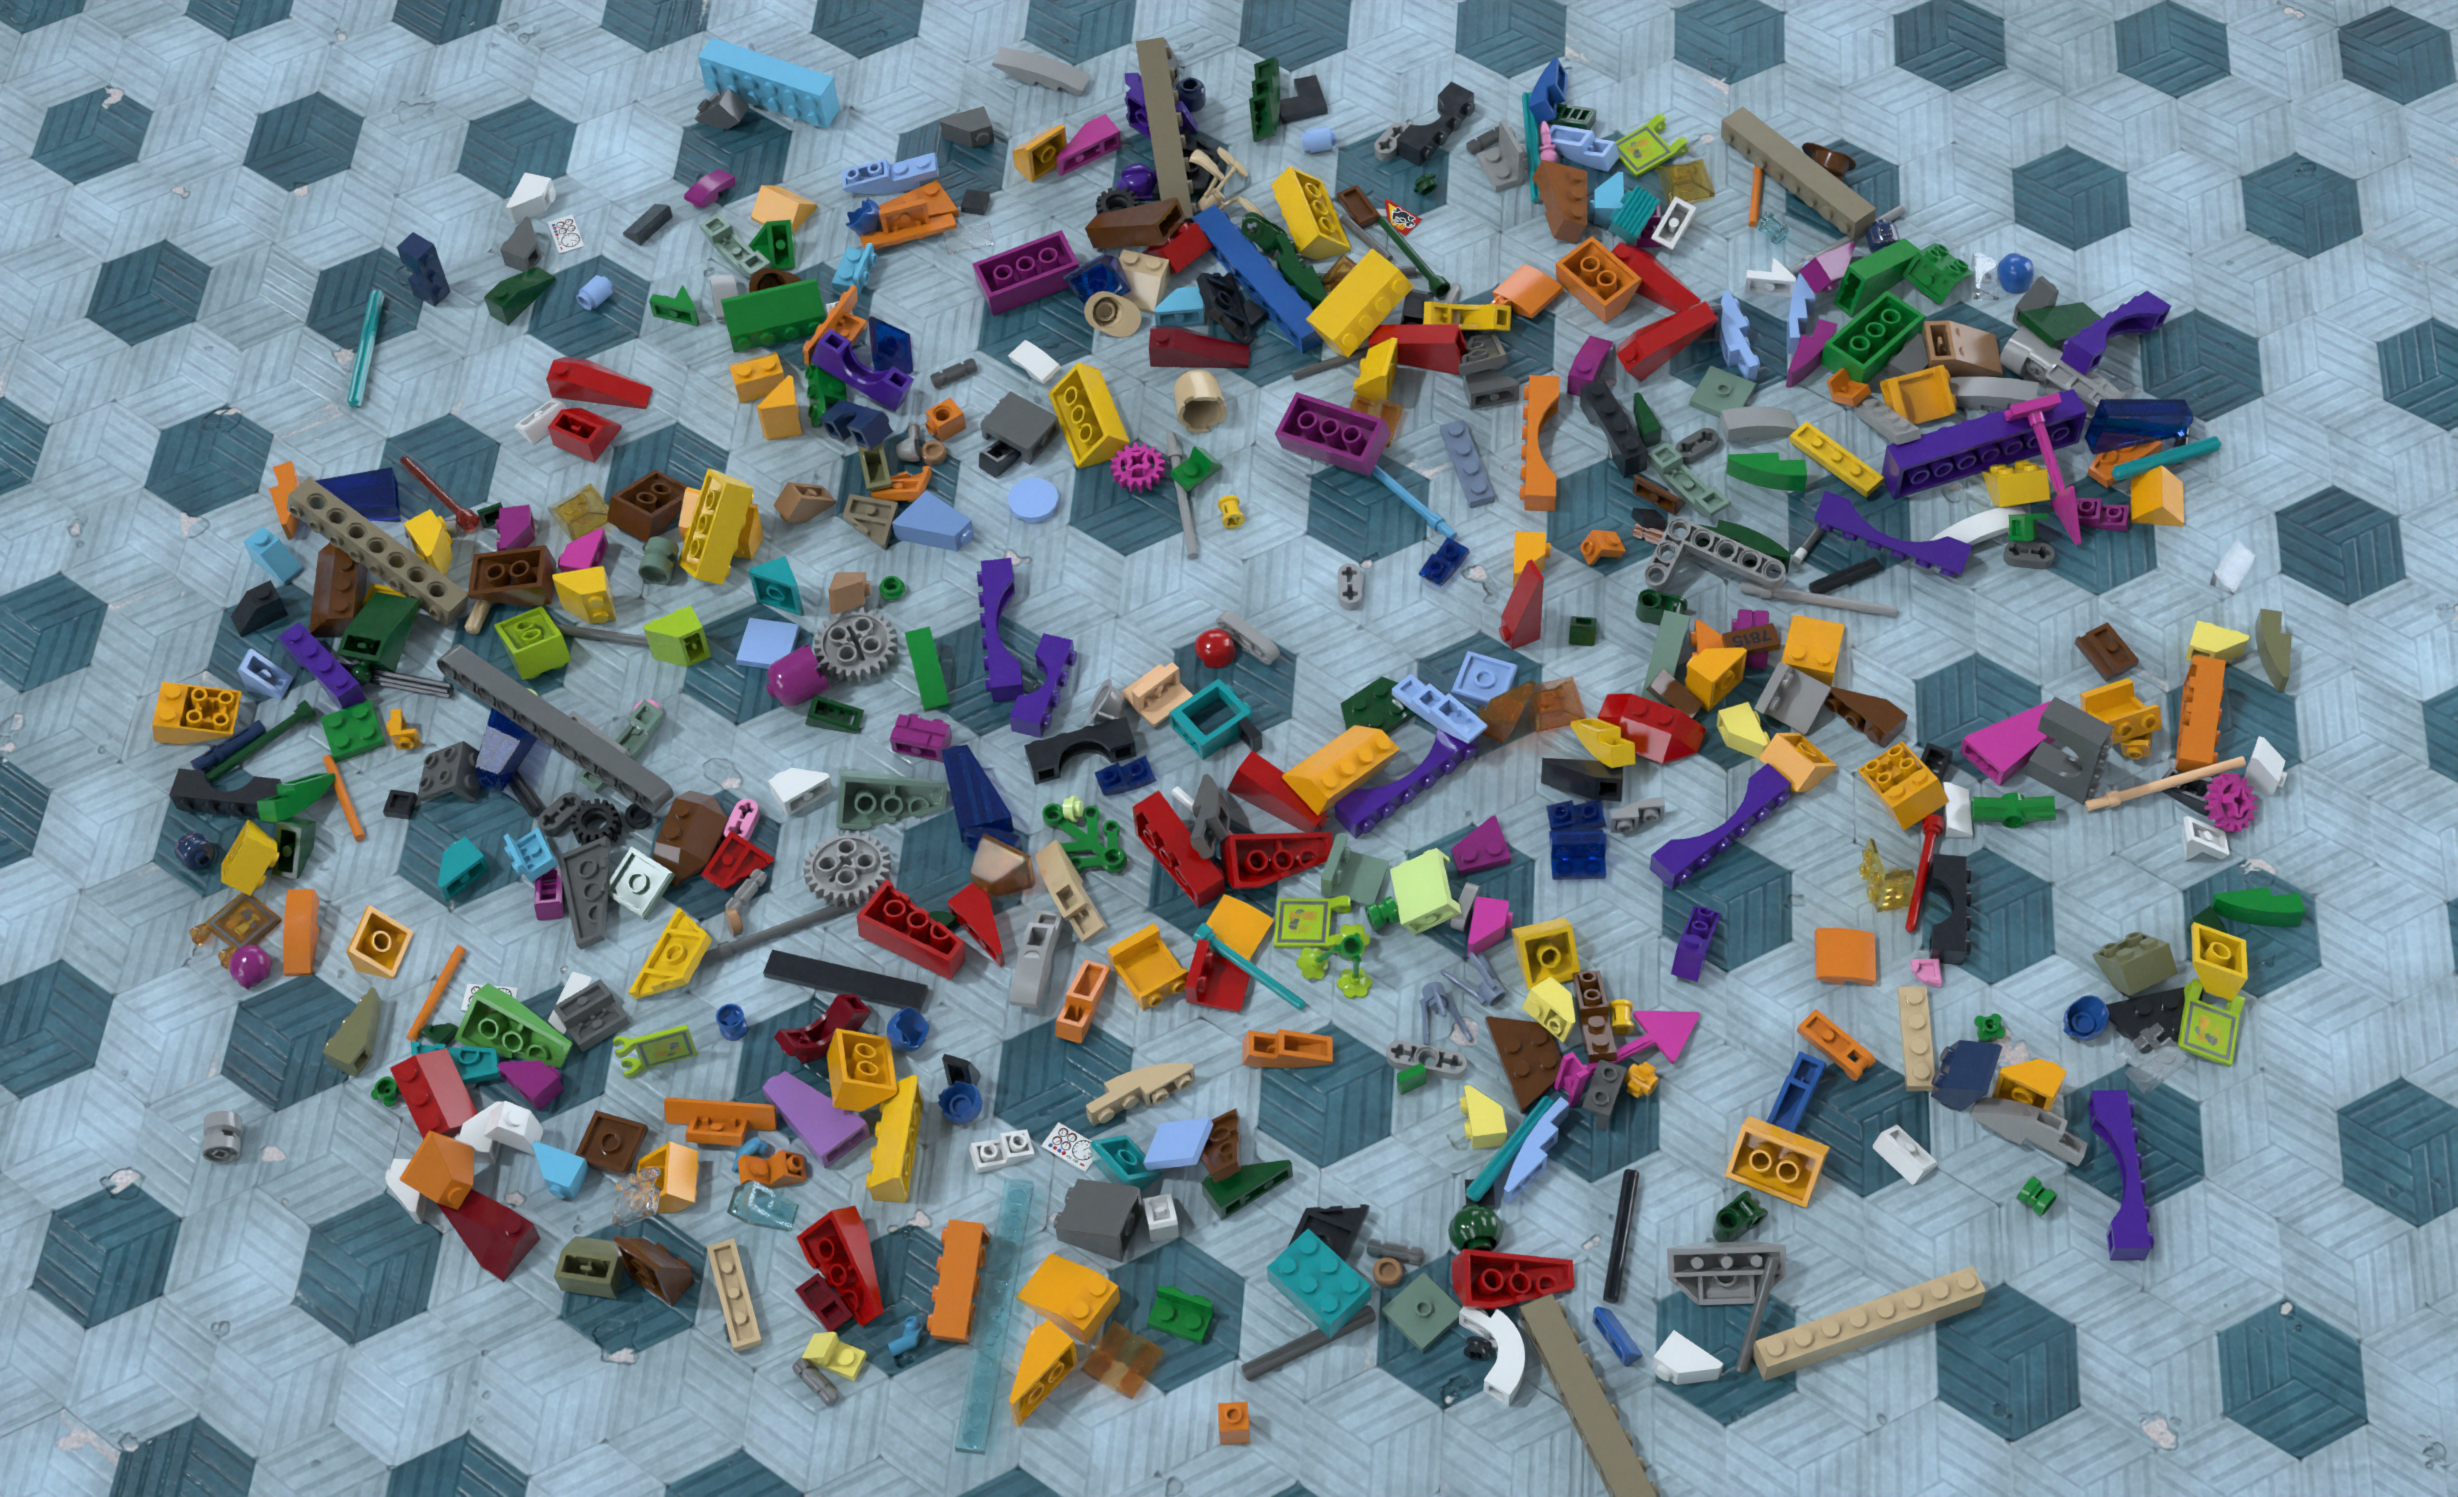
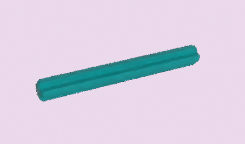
M2213 436L2113 466L2111 475L2118 481L2148 472L2161 465L2165 467L2215 452L2220 449L2221 441H2219L2218 437Z
M1544 1096L1467 1188L1466 1196L1469 1199L1477 1202L1483 1197L1520 1152L1529 1134L1542 1116L1552 1107L1555 1100L1549 1096Z

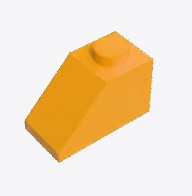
M1515 531L1513 587L1528 560L1532 559L1539 571L1544 569L1545 558H1550L1551 543H1546V532Z

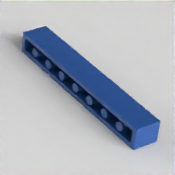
M1214 204L1191 218V222L1198 223L1212 245L1208 251L1228 272L1233 274L1234 279L1249 296L1268 311L1269 318L1302 354L1324 342L1320 335L1306 321V318L1313 312L1310 303L1307 300L1303 301L1297 289L1293 285L1290 286L1285 281L1283 274L1271 266L1269 259L1258 252L1253 241H1248L1244 237L1241 228L1233 225L1225 211L1221 212Z

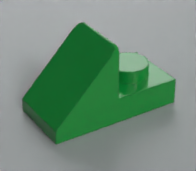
M683 285L675 299L665 295L652 294L649 303L653 317L698 327L699 319L696 308Z
M1194 446L1189 459L1172 469L1170 477L1189 492L1222 469L1223 465L1205 449Z

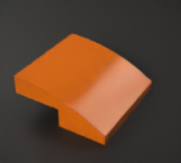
M1523 264L1492 293L1494 298L1502 295L1505 297V300H1510L1514 313L1533 319L1564 289L1562 285L1547 274Z
M1817 928L1814 931L1815 973L1817 980L1838 985L1843 984L1847 980L1867 986H1872L1876 982L1874 933L1846 928Z

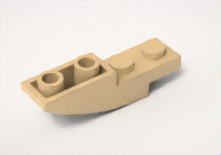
M1054 840L1035 854L1036 861L1044 882L1063 918L1069 920L1080 940L1087 943L1105 930L1107 926L1084 890V882L1059 841Z
M1166 1063L1143 1067L1117 1076L1104 1083L1105 1095L1086 1105L1087 1117L1094 1127L1099 1123L1108 1122L1115 1114L1124 1109L1133 1108L1141 1099L1147 1108L1153 1104H1160L1174 1092L1185 1090L1195 1081L1194 1067L1191 1063Z

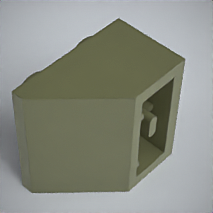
M2141 932L2130 933L2125 936L2126 939L2117 943H2108L2102 946V950L2093 953L2094 960L2113 987L2130 996L2178 974L2169 943Z
M575 1236L562 1249L554 1278L561 1291L616 1299L625 1267L613 1241Z

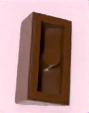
M1638 475L1634 476V494L1675 516L1684 506L1685 502L1679 497Z
M1664 669L1660 671L1646 688L1648 692L1664 705L1681 710L1691 718H1693L1703 704L1699 698Z

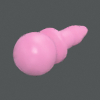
M1543 121L1540 131L1543 146L1539 147L1541 151L1540 158L1541 161L1546 160L1557 163L1558 154L1554 150L1556 145H1551L1550 129L1547 122Z

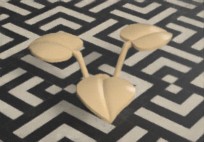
M1221 147L1217 149L1219 156L1231 166V170L1225 177L1217 165L1204 152L1195 150L1192 153L1189 162L1202 166L1215 176L1208 190L1203 194L1204 196L1196 203L1201 211L1214 204L1222 211L1226 206L1239 202L1249 212H1256L1266 219L1262 211L1245 197L1236 196L1223 203L1222 200L1225 197L1220 190L1235 170L1244 178L1248 176L1246 168L1228 151ZM1219 179L1221 181L1220 184L1214 188Z

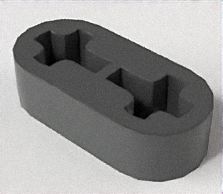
M1703 428L1679 441L1675 450L1683 456V464L1690 465L1714 452L1718 446V434L1711 428Z
M2011 541L2005 547L2003 559L2006 564L2013 567L2047 569L2052 565L2055 553L2054 549L2045 543ZM2013 551L2018 552L2019 556H2014ZM2039 554H2044L2045 559L2040 558Z
M572 792L563 794L541 813L538 818V825L545 836H557L571 824V818H574L572 813L574 810L579 812L577 806L582 804L578 794ZM567 804H570V805H574V804H575V807H573V808L567 807V808H566V805H567ZM548 821H550V822H552V823L555 822L556 824H554V825L548 824V825H547L546 823H547Z

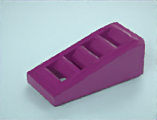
M560 867L552 868L549 872L535 879L534 908L536 917L540 921L564 917V885ZM557 879V881L543 882L544 880Z

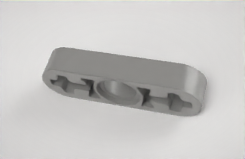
M1225 610L1216 619V623L1221 630L1228 632L1235 642L1265 664L1270 665L1280 656L1279 649L1271 640L1230 610Z
M1402 1040L1393 1041L1387 1047V1062L1395 1069L1406 1070L1419 1064L1421 1056L1430 1055L1434 1058V1063L1428 1066L1424 1065L1429 1076L1459 1080L1464 1077L1467 1071L1466 1057L1457 1051ZM1398 1051H1403L1400 1059L1395 1058V1054ZM1412 1053H1415L1414 1062H1410V1058H1412ZM1439 1058L1443 1059L1442 1068H1439ZM1453 1062H1458L1455 1070L1450 1069V1065Z

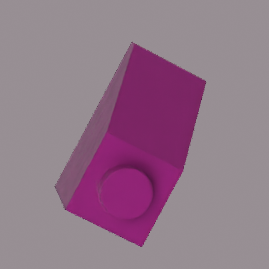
M540 1060L500 1062L497 1065L502 1079L538 1112L564 1090L560 1081L562 1076L559 1071L552 1065L547 1067Z

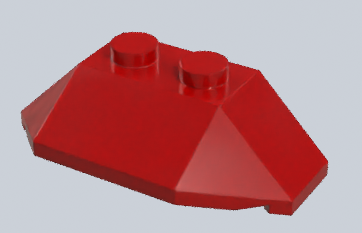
M1632 693L1607 694L1597 717L1621 728V738L1635 743V756L1661 765L1687 756L1696 755L1707 731L1705 727L1681 710Z

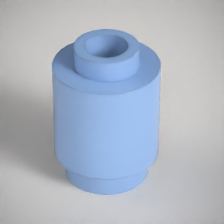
M1329 126L1309 129L1307 132L1301 133L1304 152L1316 153L1332 150V145L1336 144L1334 130H1329Z
M596 275L579 290L577 300L586 310L596 309L613 293L612 284L606 277Z

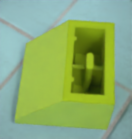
M691 605L677 609L669 615L654 619L650 623L643 625L651 654L656 660L689 667L711 657L703 627Z

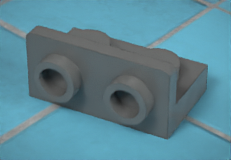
M1599 1060L1582 1106L1583 1110L1591 1112L1593 1116L1597 1117L1595 1127L1604 1131L1608 1127L1627 1070L1625 1067L1605 1060Z

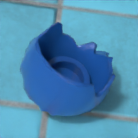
M868 197L866 201H862V208H858L854 212H847L849 223H846V226L852 231L864 235L874 232L881 222L878 212L880 207Z
M2010 253L2005 256L1997 267V278H1999L2002 288L2010 293H2021L2030 288L2034 277L2032 261L2017 253Z
M2093 995L2082 996L2065 1011L2063 1031L2070 1037L2079 1038L2084 1041H2090L2099 1037L2107 1027L2109 1011L2106 1004L2099 997Z
M907 1007L896 1013L888 1022L886 1031L888 1040L897 1050L910 1053L915 1052L926 1041L925 1037L929 1031V1024L917 1010Z
M956 1081L953 1086L944 1089L941 1094H938V1104L943 1109L942 1115L953 1123L964 1124L972 1122L982 1110L983 1101L980 1092L972 1083Z

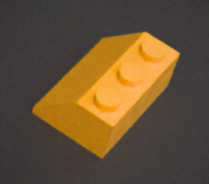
M689 487L685 490L679 520L682 542H685L701 490ZM751 504L748 507L745 516L746 524L740 531L738 549L733 554L735 557L752 560L764 538L756 504Z
M836 1028L827 1052L833 1107L845 1111L861 1112L895 1096L897 1084L891 1043L888 1037Z
M1748 1116L1741 1126L1725 1177L1806 1208L1821 1174L1830 1147Z

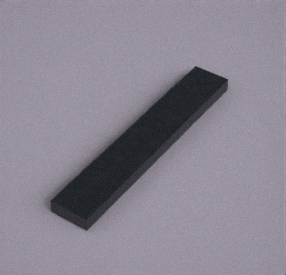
M773 949L763 971L766 978L835 994H856L861 1000L900 1009L911 1007L919 1013L929 990L928 985Z

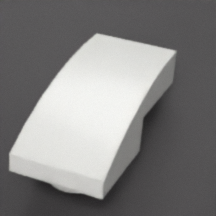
M1027 340L1023 341L1008 355L1012 363L1025 369L1031 378L1042 384L1050 380L1061 369L1055 360Z
M1027 1129L1000 1133L998 1139L971 1143L969 1148L976 1173L1013 1165L1027 1160L1035 1154Z

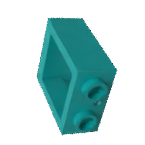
M1217 679L1169 712L1170 727L1202 760L1239 736L1238 721L1246 717L1252 723L1253 711L1248 703L1245 701L1241 702L1237 698L1234 689L1230 685H1225L1220 679ZM1220 698L1236 716L1205 736L1189 718Z

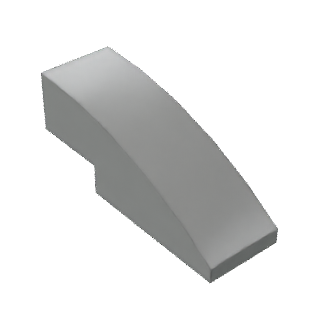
M1740 407L1721 410L1719 423L1727 442L1748 438L1750 443L1791 435L1798 429L1792 412L1781 408Z

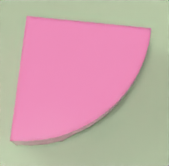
M1911 959L1910 968L1919 981L1931 987L1941 988L1942 980L1939 959Z

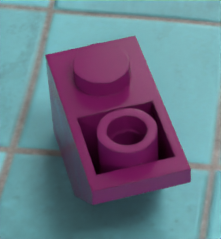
M530 504L499 508L500 519H496L497 533L500 534V539H496L497 551L527 548L535 540V519Z

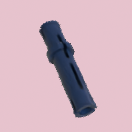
M257 720L224 742L210 746V750L191 760L190 763L194 770L206 772L213 766L223 763L225 759L242 750L267 731L261 721Z

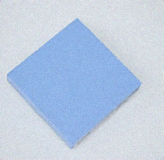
M749 618L736 658L737 665L768 669L772 663L794 651L800 632L799 624Z
M1468 651L1452 688L1451 695L1456 699L1501 711L1516 675L1518 665Z
M1210 1117L1160 1123L1143 1162L1146 1169L1153 1170L1197 1165L1213 1127Z

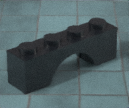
M1451 81L1438 95L1437 112L1441 117L1427 125L1410 124L1397 138V155L1419 167L1426 160H1430L1434 151L1440 145L1445 144L1448 136L1453 131L1459 129L1466 117H1470L1475 110L1474 93Z
M1604 379L1582 386L1580 389L1579 406L1590 424L1597 422L1604 431L1611 449L1612 460L1623 478L1646 470L1648 450Z
M1126 717L1109 720L1095 726L1083 727L1080 730L1069 733H1060L1055 737L1035 740L1030 744L1024 745L1026 759L1035 785L1060 778L1065 763L1073 756L1081 753L1099 754L1110 763L1137 756L1135 741Z
M179 768L169 796L175 807L184 812L201 811L211 815L220 813L229 814L233 817L249 816L260 819L257 801L278 795L276 784L282 782L277 778L254 776L244 787L226 792L212 788L204 771Z
M1933 854L1930 865V892L1942 897L1951 910V916L1948 919L1932 926L1929 937V959H1939V964L1963 965L1965 955H1970L1971 939L1966 938V931L1971 929V915L1967 914V907L1971 905V891H1967V884L1971 882V867H1967V856Z

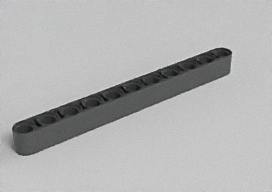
M460 644L454 645L437 660V667L446 677L647 812L656 813L673 797L674 792L666 781Z

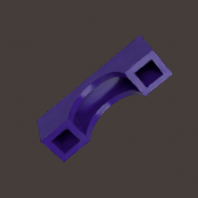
M830 328L818 341L811 362L894 412L906 400L914 378L894 366L886 371H876L866 367L853 353L851 341Z
M300 622L278 636L286 655L300 669L304 667L313 675L330 700L340 710L366 701L359 682Z
M1043 633L1039 642L1035 658L1037 669L1042 671L1047 679L1037 691L1018 696L1009 716L1013 732L1042 738L1045 729H1049L1051 726V713L1053 708H1057L1060 703L1061 688L1066 687L1069 679V668L1075 665L1077 659V651H1074L1073 640Z

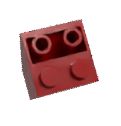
M1184 222L1179 225L1164 245L1147 246V249L1142 254L1168 259L1171 275L1180 272L1210 249L1212 245L1197 222L1191 224Z
M580 407L561 409L548 426L554 446L593 463L597 461L622 428L621 424Z

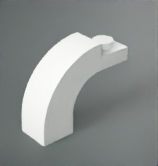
M1463 1306L1459 1312V1324L1476 1335L1489 1340L1497 1356L1496 1363L1484 1379V1392L1509 1406L1521 1387L1524 1375L1525 1350L1520 1333L1513 1322L1498 1309L1490 1318L1483 1309Z

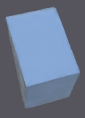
M253 649L248 650L237 670L247 691L278 699L283 698L294 678Z

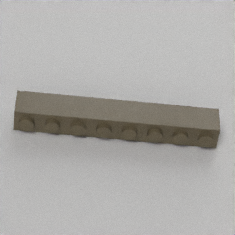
M1164 37L1136 41L1160 199L1178 198L1186 217L1182 223L1187 222V224H1191V218L1197 215L1196 203L1190 201L1189 194H1194L1192 179L1187 180L1186 172L1190 171L1188 157H1183L1182 149H1186L1185 135H1180L1179 127L1183 126L1181 112H1176L1175 104H1179L1177 89L1172 90L1171 82L1176 81L1174 67L1169 68L1168 60L1172 59L1170 45H1165Z
M1742 106L1722 119L1721 138L1726 143L1736 148L1741 155L1749 158L1758 168H1763L1775 181L1780 182L1792 194L1803 200L1807 206L1820 213L1825 220H1829L1842 233L1847 234L1854 240L1872 226V223L1875 222L1876 208L1746 108Z
M1549 1294L1521 1306L1519 1319L1609 1496L1660 1497L1655 1482H1649L1645 1474L1647 1469L1644 1460L1640 1455L1636 1456L1631 1447L1633 1446V1441L1627 1429L1622 1430L1618 1422L1620 1416L1616 1406L1613 1403L1609 1404L1604 1395L1606 1394V1388L1600 1377L1595 1378L1591 1370L1593 1363L1587 1352L1583 1353L1579 1347V1335L1573 1326L1569 1327L1565 1319L1567 1318V1313L1563 1304L1556 1302L1553 1294Z

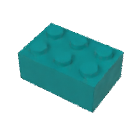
M1309 1229L1267 1266L1268 1282L1330 1339L1371 1300V1285Z

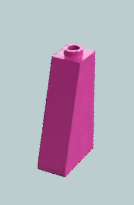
M2050 701L1967 735L1963 738L1960 754L1998 786H2001L2028 764L2029 759L2042 741L2049 745L2055 741V739L2037 730L2041 715L2050 704Z

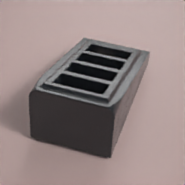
M998 440L979 453V468L997 478L1021 456V451Z
M1927 742L1920 760L1925 765L1939 769L1938 773L1931 772L1939 779L1940 783H1942L1953 758V751ZM1933 757L1942 760L1943 762L1942 764H1939L1930 761L1929 758Z
M2170 767L2162 779L2184 772ZM2200 779L2162 790L2163 793L2199 814L2208 816L2210 810L2204 809V806L2208 805V800L2204 798V795H2209L2210 793L2206 788L2207 785L2212 784L2210 782Z
M943 1055L942 1061L949 1086H953L956 1081H961L969 1084L972 1083L977 1087L981 1075L970 1061L952 1055Z

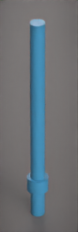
M1375 465L1371 474L1427 521L1428 526L1434 531L1441 532L1450 541L1457 537V533L1445 523L1443 517L1438 513L1430 511L1385 471Z

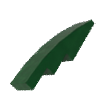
M1275 57L1254 64L1255 80L1251 81L1253 98L1249 99L1253 141L1255 143L1276 136L1280 111L1279 60Z

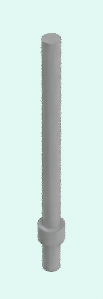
M1899 205L1878 217L1875 221L1883 219L1886 222H1891L1905 214V208ZM1866 232L1854 240L1847 235L1814 255L1809 254L1803 257L1800 263L1789 268L1788 271L1797 276L1805 261H1811L1819 255L1850 242L1854 243L1865 237Z
M1168 432L1166 434L1168 444L1166 453L1168 461L1171 463L1172 469L1181 464L1183 457L1181 448L1178 447L1176 433ZM1174 480L1188 558L1195 559L1198 557L1187 492Z
M1743 581L1740 592L1761 595L1760 598L1771 599V597L1892 617H1896L1898 609L1896 606L1792 589H1772L1761 584Z

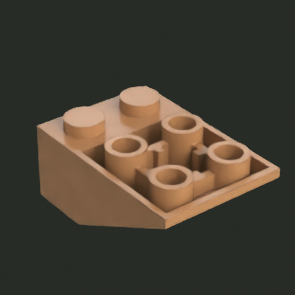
M1950 320L1924 322L1922 335L1929 361L1928 369L1944 365L1950 374V378L2003 375L1995 334Z

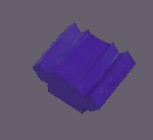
M1138 72L1125 73V84L1130 87L1124 98L1128 111L1126 113L1127 121L1130 127L1151 140L1141 76ZM1179 101V104H1175L1176 112H1181L1183 126L1179 127V133L1183 127L1189 129V133H1198L1196 120L1183 101Z

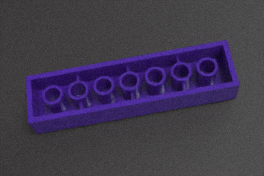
M2074 389L2065 392L2060 391L2059 395L2062 402L2055 409L2043 412L2046 421L2044 425L2053 451L2077 444L2080 441L2087 410ZM2002 410L1996 413H1988L1983 417L1973 420H1965L1960 424L1950 427H1942L1934 432L1921 434L1920 439L1896 445L1893 442L1886 447L1881 473L1884 477L1883 482L1893 500L1982 473L1984 470H1990L1991 465H2008L2016 461L2041 455L2034 429L2030 426L2028 417L2006 422L2003 413L2006 410Z

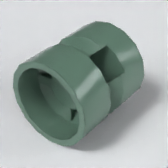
M656 536L648 539L644 551L645 556L642 557L638 569L641 578L658 585L668 583L674 569L673 565L679 553L678 545L665 537Z

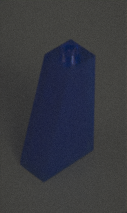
M2100 399L2084 438L2092 454H2100L2184 436L2192 424L2194 416L2185 399Z
M392 467L315 480L369 521H401L398 481Z
M491 708L475 769L480 785L503 791L511 780V776L517 771L538 738L494 708Z
M967 744L961 746L954 745L941 750L961 842L1013 832L1014 828L1010 811Z

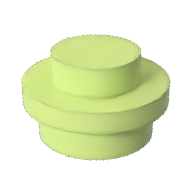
M1072 795L1070 798L1064 799L1063 816L1065 819L1071 820V822H1078L1079 817L1083 816L1084 806L1083 802L1079 801L1077 795Z

